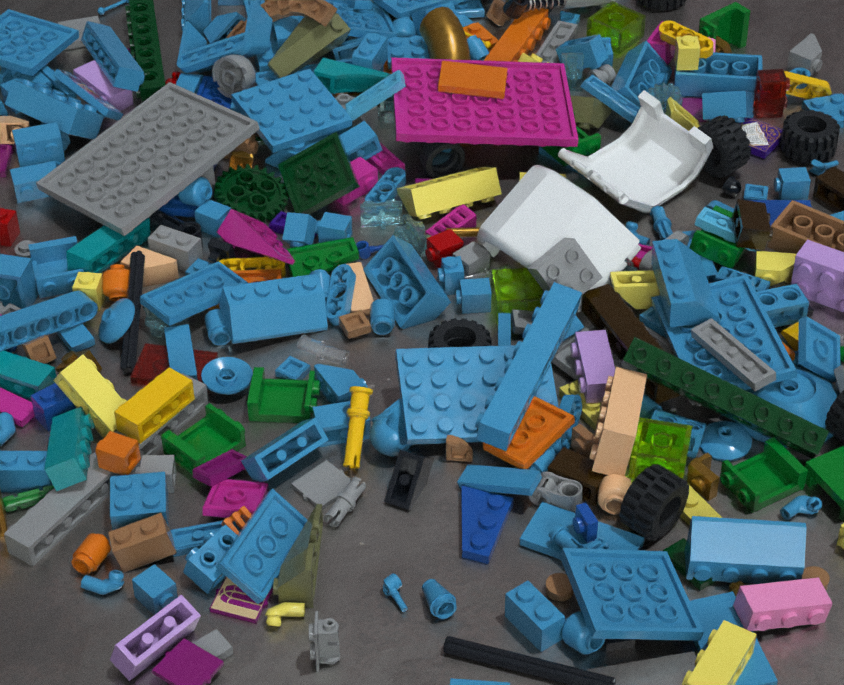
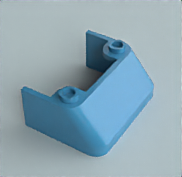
M250 0L245 32L208 45L207 40L189 21H186L177 59L178 68L183 73L207 72L212 70L214 63L223 56L238 54L250 58L263 54L269 45L273 19L256 0Z

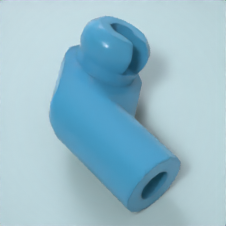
M632 221L626 222L625 227L639 239L638 244L649 246L650 238L641 236L636 231L638 224Z
M7 412L0 413V447H2L16 432L13 416Z
M797 496L780 509V514L785 520H790L796 514L813 515L822 508V501L815 496Z

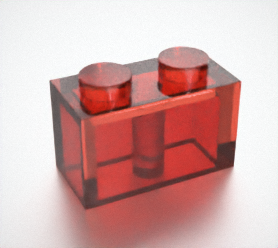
M783 69L757 70L753 104L756 118H780L783 116V109L787 108L786 91L790 89V80L786 78Z

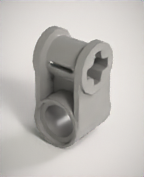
M542 472V479L533 495L529 496L531 502L536 506H540L542 502L575 513L576 505L582 504V485L576 480L567 479L552 472Z

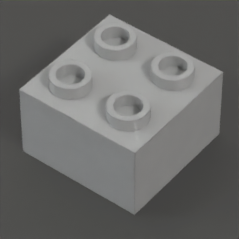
M563 238L527 268L543 291H549L555 282L580 291L583 295L603 278L575 238Z

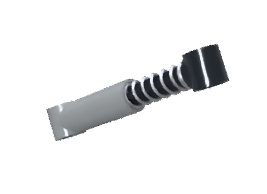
M506 0L503 11L508 17L518 19L523 13L530 10L534 11L535 8L538 10L541 7L543 9L547 7L552 9L555 6L563 10L600 5L603 8L609 9L614 6L617 0Z

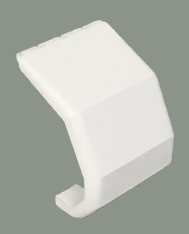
M643 90L638 96L641 107L632 125L620 138L588 157L565 148L559 151L558 156L618 203L643 213H649L653 207L662 205L684 191L699 175L713 149V143L709 136L695 126L688 131L664 114L661 102Z
M534 165L485 220L477 234L479 245L490 252V256L495 257L501 250L526 268L563 238H575L603 277L589 290L606 284L611 285L612 282L609 280L610 272L623 271L627 266L624 260L627 258L631 261L641 250L638 244L639 239L597 199L556 171L541 165ZM582 296L580 300L579 309L577 312H580L582 310Z

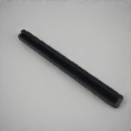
M142 251L132 252L130 256L127 299L134 303L135 314L129 329L123 335L120 369L125 374L133 373L136 368L141 309L140 296L142 295L145 255L142 254Z
M452 636L446 637L443 651L447 654L569 685H616V679L611 676Z

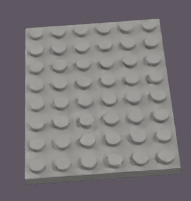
M169 82L36 182L40 191L125 236L193 181L201 177L203 173L217 164L237 146L250 138L260 128L257 121Z

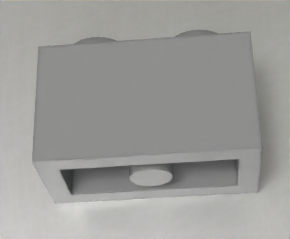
M160 225L148 237L149 250L177 259L178 270L185 272L198 258L203 260L201 238Z

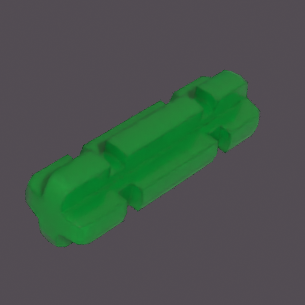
M49 485L43 487V490L37 488L17 493L18 496L16 497L13 495L3 497L5 511L12 512L16 511L17 507L24 509L35 506L49 491L54 489V486Z

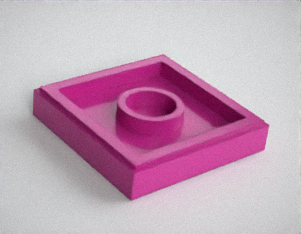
M225 479L211 487L202 507L203 516L229 518L231 514L235 511L237 512L242 506H245L253 514L268 492V483Z

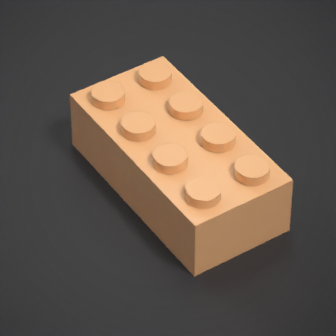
M616 367L614 376L608 375L589 459L594 460L593 472L625 476L636 438L647 374Z

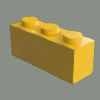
M169 367L114 411L117 430L130 438L138 440V443L141 444L195 399L193 381Z

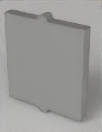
M326 460L291 483V487L303 496L304 501L308 500L314 506L322 504L323 510L335 501L334 499L337 494L344 491L351 479L344 474L342 469H337Z

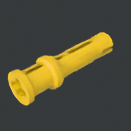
M352 386L349 388L351 393L350 408L346 411L347 417H349V426L343 467L349 466L352 469H359L365 420L370 417L368 406L373 390L366 387Z

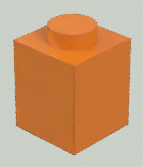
M109 431L104 439L98 442L95 449L99 468L119 475H129L141 460L138 440Z

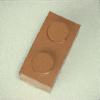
M162 513L108 532L113 554L123 573L177 553L172 533Z

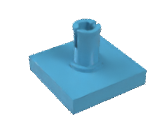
M807 316L799 319L798 351H794L795 358L792 361L793 364L797 367L803 366L834 383L837 381L834 369L840 366V335Z

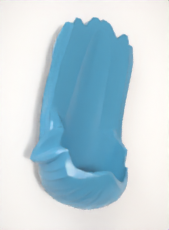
M398 399L381 414L371 419L373 425L369 434L370 441L373 447L381 454L390 457L398 456L400 450H408L412 446L406 444L401 399Z

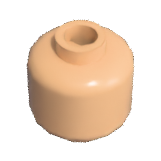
M611 474L602 479L597 497L601 509L610 514H620L622 501L632 484L629 478L619 474Z

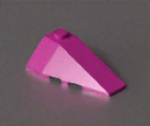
M231 209L217 231L223 238V241L232 244L233 248L238 247L245 251L291 265L295 262L288 250L282 247L283 243L276 240L278 237L276 233L264 222Z

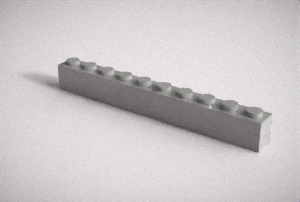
M182 373V375L193 381L195 399L144 442L139 444L141 458L142 455H153L162 447L161 435L170 430L176 434L208 404L206 384ZM94 452L89 456L90 468H88L87 480L56 491L55 488L49 491L42 500L7 529L4 537L8 553L34 566L110 495V476L120 475L99 468L97 455ZM141 460L138 462L136 466L141 465ZM136 466L134 467V469L131 471V473H130L129 475H131V474H133V473L135 472Z

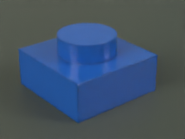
M585 502L576 505L573 526L576 533L581 534L585 542L589 543L597 538L598 520Z

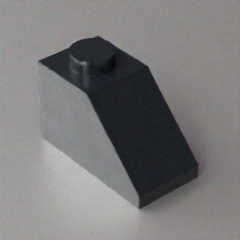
M400 450L384 502L411 510L427 484L434 458L408 450Z

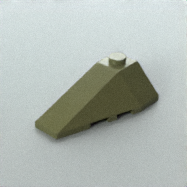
M570 95L573 111L575 112L576 126L583 131H590V128L599 129L612 112L610 107L594 97Z

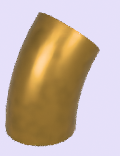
M439 7L430 11L420 24V34L428 46L430 59L471 60L465 32L454 12L448 7Z

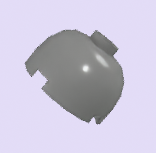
M231 54L223 56L214 63L212 77L214 82L217 81L220 86L217 88L219 92L225 97L232 99L231 94L253 87L256 80V72L254 66L246 57Z

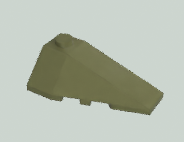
M338 13L333 15L326 27L308 17H304L270 60L268 66L278 78L294 74L344 43L351 29Z
M316 504L280 567L279 578H274L273 594L278 595L279 604L283 602L305 603V608L314 607L323 530L322 504Z

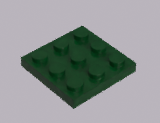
M337 132L278 164L295 213L310 215L360 187L341 137Z

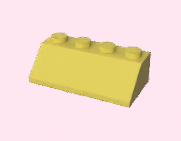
M477 167L396 188L408 214L418 217V220L432 217L431 213L439 211V214L449 213L453 211L452 207L462 204L466 207L474 206L473 202L481 200V203L494 201V196L502 194L496 167Z

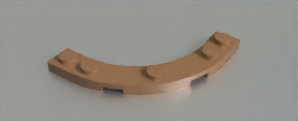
M268 0L260 5L273 19L272 22L289 16H304L324 27L327 26L337 11L336 7L324 0ZM241 20L226 38L244 33L247 20Z

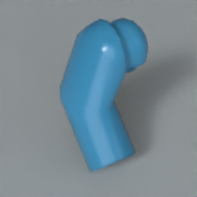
M112 570L108 574L109 578L104 580L85 575L81 581V588L105 595L121 589L124 585V574L120 570Z

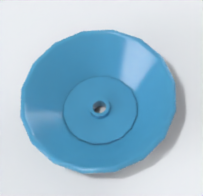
M795 366L797 370L796 378L768 384L757 391L753 389L745 390L826 429L825 420L827 413L840 394L837 388L825 378ZM737 423L743 426L755 440L765 443L766 440L770 439ZM830 432L828 433L824 442L833 437V435Z

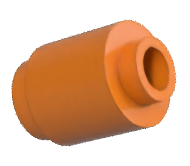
M99 533L88 534L73 553L71 564L74 569L84 575H89L91 572L96 571L111 551L109 540Z

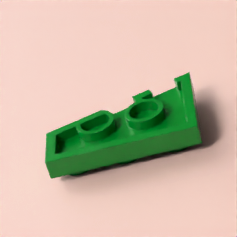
M353 237L286 249L295 260L293 265L287 263L291 277L309 275L312 271L318 269L330 272L338 265L348 264L359 259V251Z

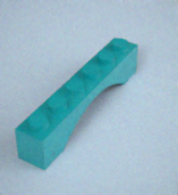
M322 58L314 70L316 77L331 94L365 92L391 75L390 73L327 58Z

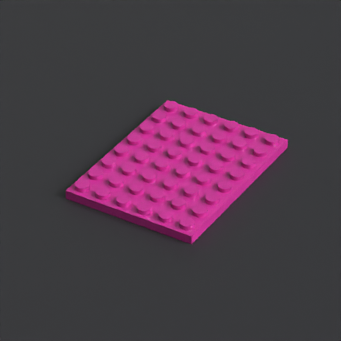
M391 57V74L400 70L404 74L406 87L393 95L396 141L406 143H470L473 145H535L540 147L578 146L579 139L564 63ZM442 60L508 68L504 99L439 92L438 83Z

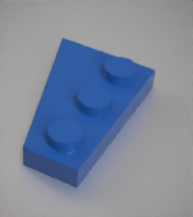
M461 485L462 558L489 564L513 507V498Z

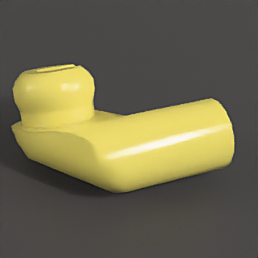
M283 602L267 609L265 616H267V626H280L281 617H305V603Z

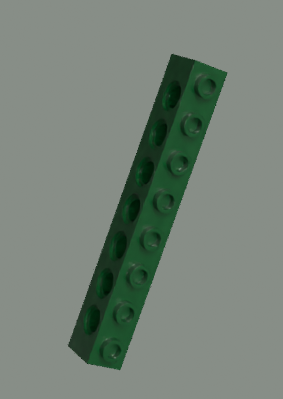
M129 0V6H125L131 55L144 71V81L139 86L136 97L137 99L141 98V102H144L165 86L153 0Z
M634 337L622 361L621 366L632 371L647 374V379L768 438L774 437L781 444L811 459L818 456L829 433L828 430L636 337Z

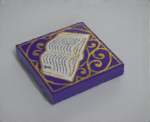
M745 118V122L740 123L741 128L747 134V139L750 141V154L765 159L781 142L782 129L753 118Z

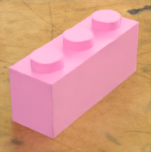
M818 577L740 586L733 607L744 629L749 631H765L775 628H791L794 626L825 623L833 603Z

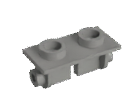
M315 611V623H309V641H314L310 643V660H316V671L320 672V664L334 665L340 659L339 625L332 618L319 619L318 611Z

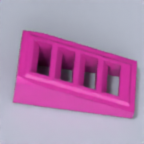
M462 204L426 230L425 235L431 237L445 231V228L476 227L477 216Z

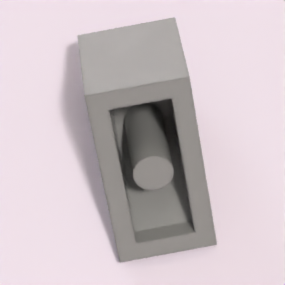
M810 33L789 51L788 70L805 68L810 71V76L820 70L822 66V49L815 34Z

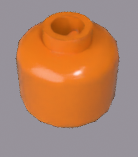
M121 264L111 265L110 269L102 274L103 294L109 297L110 301L127 298L129 270L125 269L124 265Z

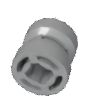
M609 64L599 67L598 70L593 69L586 75V79L594 75L608 86L612 85L616 78V73Z

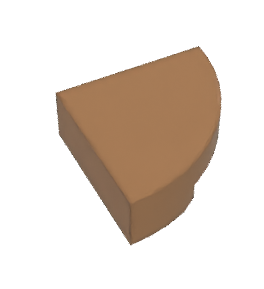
M447 435L446 460L473 462V450L470 445L459 437Z

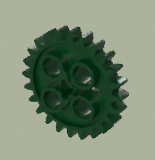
M238 164L236 170L229 167L228 172L223 171L222 176L217 177L214 187V199H217L216 202L231 207V209L265 224L266 219L272 221L279 212H285L289 197L288 191L285 190V183H281L282 178H274L275 172L266 173V167L259 170L258 165H255L254 169L250 168L249 164H246L245 168Z

